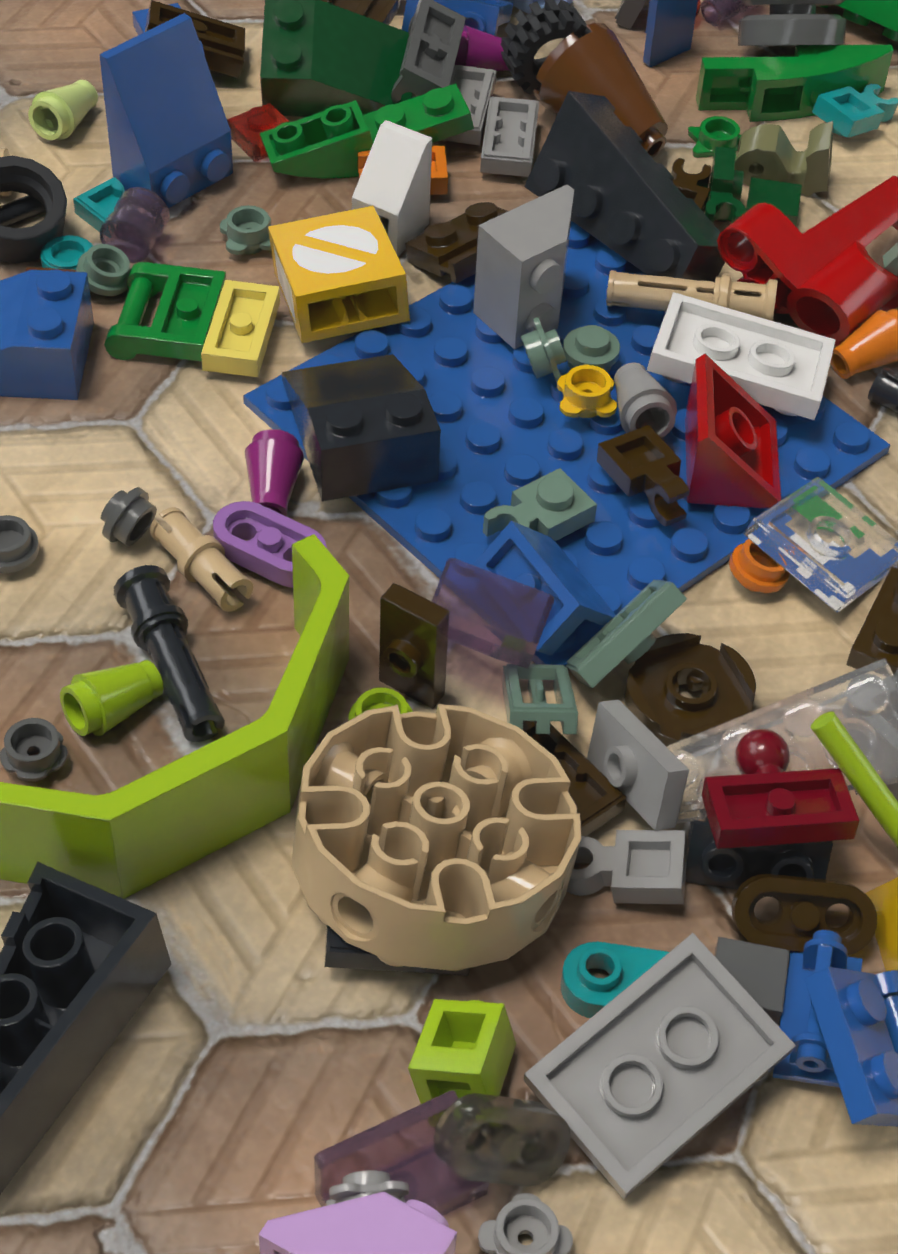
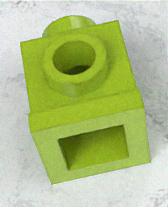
M433 1000L408 1066L425 1118L497 1124L500 1114L497 1101L516 1047L515 1037L503 1003H489L480 1000Z

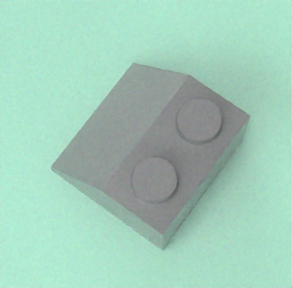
M568 184L479 225L473 313L513 349L523 346L522 335L536 330L533 319L536 317L539 318L544 333L558 328L574 199V189Z

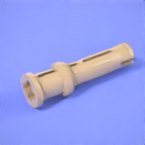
M611 270L606 302L607 306L610 307L622 306L667 311L672 294L675 292L773 321L778 280L769 279L766 284L732 281L730 275L722 274V277H716L715 282L666 276L630 274Z

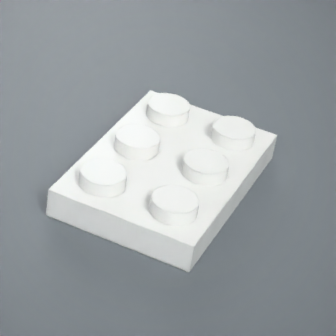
M673 292L650 356L647 371L663 375L673 382H687L691 384L695 360L706 353L759 404L774 408L784 415H798L815 420L823 396L835 339Z

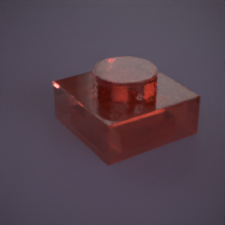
M271 103L254 107L245 113L227 119L231 130V139L254 162L268 157L260 133L276 128L282 123L290 122Z

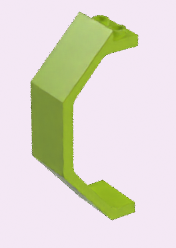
M315 534L292 544L294 628L299 633L300 639L266 713L256 721L110 793L90 795L0 782V880L28 884L27 882L38 861L125 899L291 812L301 786L303 767L315 750L349 661V574Z

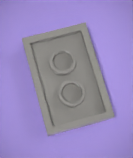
M692 933L524 1073L523 1081L620 1196L625 1199L785 1059L796 1045L698 937Z

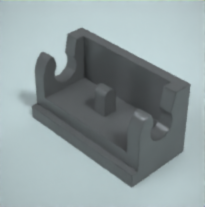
M434 0L418 1L416 12L408 28L409 39L399 73L401 76L395 82L391 93L392 102L397 103L400 101L402 94L406 92L420 96L432 89L450 85L466 17Z

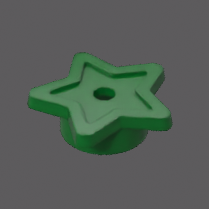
M713 116L703 120L700 127H688V135L696 142L693 148V156L696 158L714 156L715 146L735 148L738 151L741 137L740 127L730 118Z

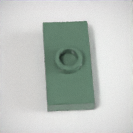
M653 580L566 662L567 665L565 667L580 683L594 688L622 660L630 664L647 652L656 641V637L652 632L679 608L687 598L673 582Z

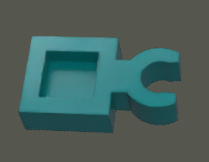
M878 84L867 85L862 93H859L851 86L818 95L812 113L826 123L833 121V133L850 138L878 129L881 121L891 120L898 106V99L896 97L888 100L879 98L881 86Z

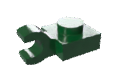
M715 146L708 187L710 194L705 209V215L713 224L714 221L727 222V220L733 223L746 213V208L740 201L744 171L735 170V148Z

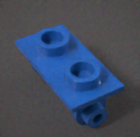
M830 930L816 931L813 934V939L805 943L803 952L790 951L780 1029L796 1046L785 1059L774 1067L773 1078L840 1088L804 978L827 967L862 971L863 959L848 957V951L842 944V938L836 932Z

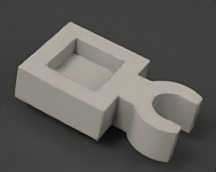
M616 830L615 846H603L593 838L581 836L575 863L585 862L590 865L584 869L572 870L567 892L583 896L593 894L603 886H611L614 903L684 904L688 852L686 831Z

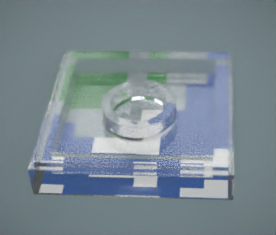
M816 477L754 518L744 533L748 539L837 613L885 578L892 566L898 568V541L820 477Z

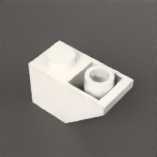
M385 120L379 127L352 196V210L374 206L399 257L406 249L405 243L416 238L429 224L432 138Z

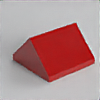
M706 353L695 360L685 417L686 479L690 490L689 496H687V503L772 509L781 504L776 419Z

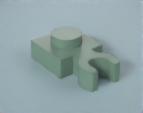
M559 468L512 491L511 506H496L487 511L484 515L483 533L488 537L503 530L510 521H514L557 541L594 522L597 504Z

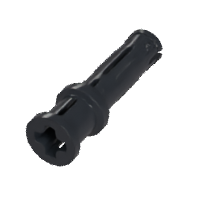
M156 565L136 567L126 572L117 580L114 586L115 599L120 607L127 609L133 622L131 635L138 647L149 652V655H151L161 675L163 687L170 703L177 714L184 737L191 742L209 740L218 734L217 728L223 729L225 720L212 698L207 682L188 645L185 636L187 634L188 619L182 608L174 605L168 593L170 580L164 569Z

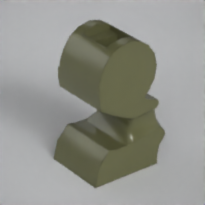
M833 121L819 124L810 131L808 148L805 151H796L779 125L761 124L746 130L740 137L735 170L744 171L743 183L747 186H750L751 177L800 184L802 185L801 193L806 197L816 192L828 191L832 165Z

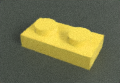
M225 280L201 352L203 371L251 377L259 376L280 305L279 286Z

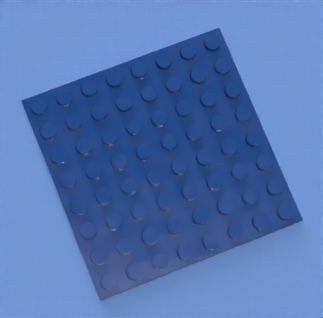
M571 221L558 328L555 329L562 348L566 335L572 330L587 325L600 326L614 334L620 343L619 358L608 372L613 381L617 370L628 363H639L647 370L666 311L607 306V288L611 270L630 274H647ZM476 274L457 284L451 282L409 305L410 321L361 331L291 369H304L394 354L423 386L441 429L438 481L349 498L535 664L566 666V662L604 626L585 619L552 656L538 652L471 567L502 532L501 530L487 537L483 533L484 515L496 506H511L512 491L561 468L597 504L594 522L555 542L615 615H617L653 580L673 582L681 592H684L727 563L734 549L750 538L749 534L777 515H781L785 520L789 521L795 516L787 510L789 507L809 494L817 501L882 458L889 452L890 448L889 443L824 396H822L815 420L798 415H784L774 408L761 405L776 419L781 504L772 509L687 503V497L677 500V502L687 513L686 519L669 526H663L655 518L644 491L628 497L597 462L598 443L626 433L620 422L615 384L611 391V398L617 402V410L612 416L605 418L598 415L592 418L565 416L559 409L560 402L563 400V393L557 389L553 373L536 379L524 345L513 349L473 313ZM567 361L557 365L560 376L567 374L571 370ZM649 372L676 401L677 413L675 424L672 430L661 439L681 459L679 477L687 485L685 417L691 384L687 382H673L663 375ZM282 375L243 395L244 404L270 428L286 431L297 438L299 448L302 450L304 458L308 461L284 388Z

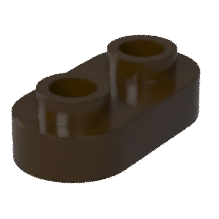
M760 874L742 883L732 901L734 923L749 942L789 951L803 952L805 943L813 939V934L816 931L830 930L841 936L842 944L846 947L848 955L854 954L868 945L877 928V913L871 899L858 887L844 881ZM764 897H773L779 903L777 915L768 921L757 919L754 913L756 903ZM843 904L847 906L849 911L847 922L838 928L827 926L825 922L827 910L832 905Z

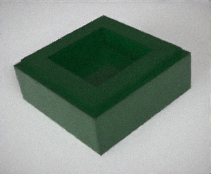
M751 177L746 212L759 203L772 204L796 226L802 185Z

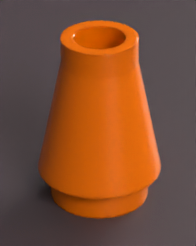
M898 310L876 311L846 340L833 349L830 363L834 371L841 378L848 379L857 373L898 361Z

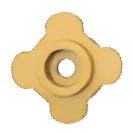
M580 365L572 368L557 381V389L563 393V400L560 402L559 407L560 411L565 416L572 418L578 416L592 418L597 415L604 418L612 416L617 410V402L611 398V391L614 388L613 379L608 372L598 366Z

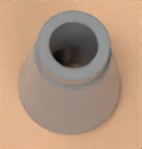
M628 363L620 367L615 373L614 384L616 386L622 428L628 433L649 425L663 438L672 430L675 424L677 413L676 401L643 365Z

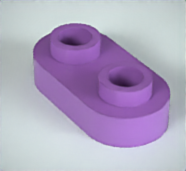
M240 501L228 504L217 512L213 520L214 537L224 547L225 557L228 560L286 587L293 588L292 544L315 534L326 547L324 538L316 530L255 502Z

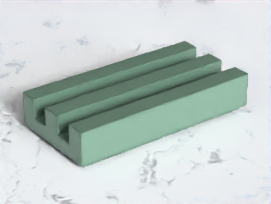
M507 664V666H503L502 688L508 723L523 730V721H534L536 734H550V721H561L563 734H577L578 710L567 667L564 665ZM519 679H528L531 703H523ZM542 680H554L553 689L557 704H547Z

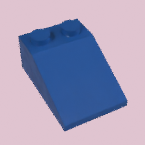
M183 13L99 54L113 177H116L122 183L126 197L154 217L233 174L231 130L191 17Z
M28 270L0 281V396L78 400L94 326L87 272Z

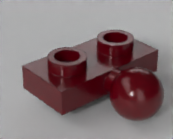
M755 729L740 739L735 749V762L742 775L705 777L701 796L717 849L850 840L855 838L860 820L841 769L786 772L790 763L789 747L784 738L772 730Z

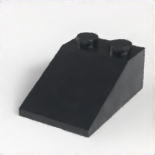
M394 354L282 372L284 388L322 502L438 481L441 429L425 389Z

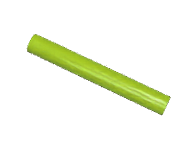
M833 711L822 714L811 724L812 731L898 849L897 799Z

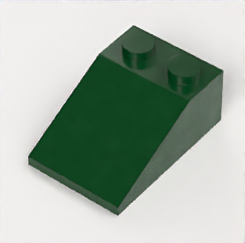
M265 0L260 70L263 115L308 117L325 111L331 106L343 105L354 100L357 101L364 115L376 111L383 106L411 99V92L402 94L401 100L397 103L392 102L391 99L393 86L401 76L399 73L409 39L408 32L322 0Z

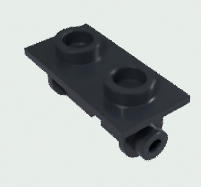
M705 816L704 821L693 820L690 822L687 839L688 854L685 882L737 890L747 879L760 874L826 879L833 841L717 849L708 817Z

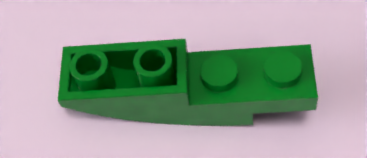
M796 45L794 57H702L696 93L698 111L747 110L750 122L779 121L815 116L812 110L820 94L851 86L859 93H862L869 84L881 86L879 94L882 93L893 55L892 45Z
M455 83L443 88L432 89L426 94L397 104L383 106L376 111L364 115L356 100L343 105L331 106L317 114L293 122L282 123L276 128L261 132L260 136L274 172L298 177L352 178L359 176L358 152L371 150L379 127L385 120L432 138V143L474 129L471 112Z

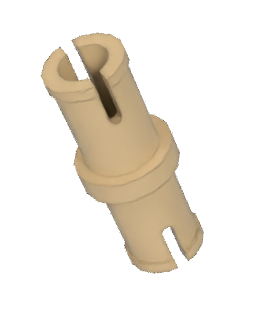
M171 507L161 511L159 515L173 530L167 531L154 519L150 526V535L157 542H160L177 560L179 572L188 581L198 582L217 601V604L223 611H235L242 607L244 603L230 588H237L244 597L249 599L253 592V583L225 557V549L222 544L213 536H204L179 508Z

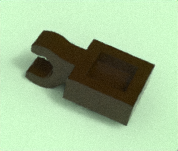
M649 425L598 443L597 462L628 497L644 491L655 518L663 526H669L686 519L687 513L677 502V500L689 496L690 493L686 483L679 477L681 459Z

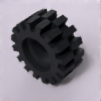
M545 0L544 8L542 9L537 1L529 4L531 13L526 16L520 10L515 15L519 23L517 25L508 23L505 28L509 37H502L501 46L504 50L501 52L502 58L519 87L521 86L524 92L529 95L534 92V89L540 91L542 84L536 79V76L547 58L534 59L537 51L551 40L565 39L572 33L580 39L591 32L586 27L587 24L574 6L570 7L566 1L560 0L557 5L554 0Z

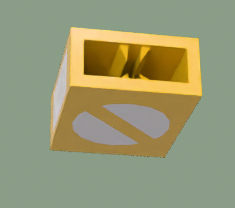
M374 206L268 226L274 273L301 343L410 321L406 273Z

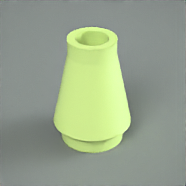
M77 80L73 84L38 93L34 97L28 112L32 128L39 136L47 140H64L68 138L89 110L96 106L98 102L97 91L90 82Z

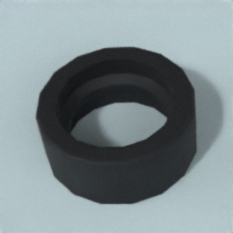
M18 156L0 157V193L13 191L27 194L37 199L47 211L45 219L31 227L16 229L0 225V261L15 264L36 261L41 258L40 253L43 246L54 238L63 236L67 198L62 182L49 168L33 159Z

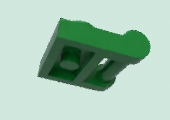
M149 262L134 264L127 278L129 292L118 323L109 329L105 339L104 347L112 357L120 360H130L136 354L202 361L201 352L226 280V271ZM158 291L163 292L151 327L141 326L150 297L155 296Z

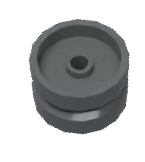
M739 0L747 6H770L769 15H747L739 20L738 46L845 45L846 19L837 14H816V6L840 5L846 0Z

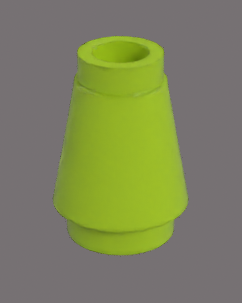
M144 660L139 663L74 675L71 684L61 689L60 702L69 725L77 734L86 736L93 733L97 736H102L151 702L152 699L161 696L164 690L163 681L156 666L151 661Z

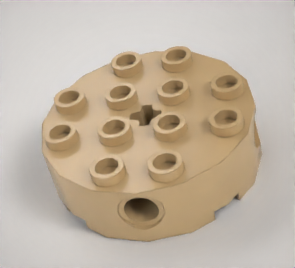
M438 704L436 713L413 711L402 714L399 712L398 705L372 709L328 732L304 765L295 823L291 866L309 908L318 915L322 923L330 926L348 944L376 955L382 962L390 966L458 971L506 960L547 931L566 895L581 841L580 813H577V806L568 792L570 780L558 759L521 728L470 707Z

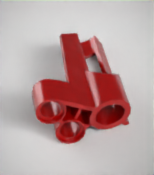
M895 175L803 234L787 216L772 204H756L720 232L717 239L720 255L727 265L743 273V276L737 282L766 284L769 279L778 280L774 314H789L799 328L835 339V346L837 347L876 311L883 310L887 312L898 307V276L876 263L865 249L867 245L890 226L898 230V177Z

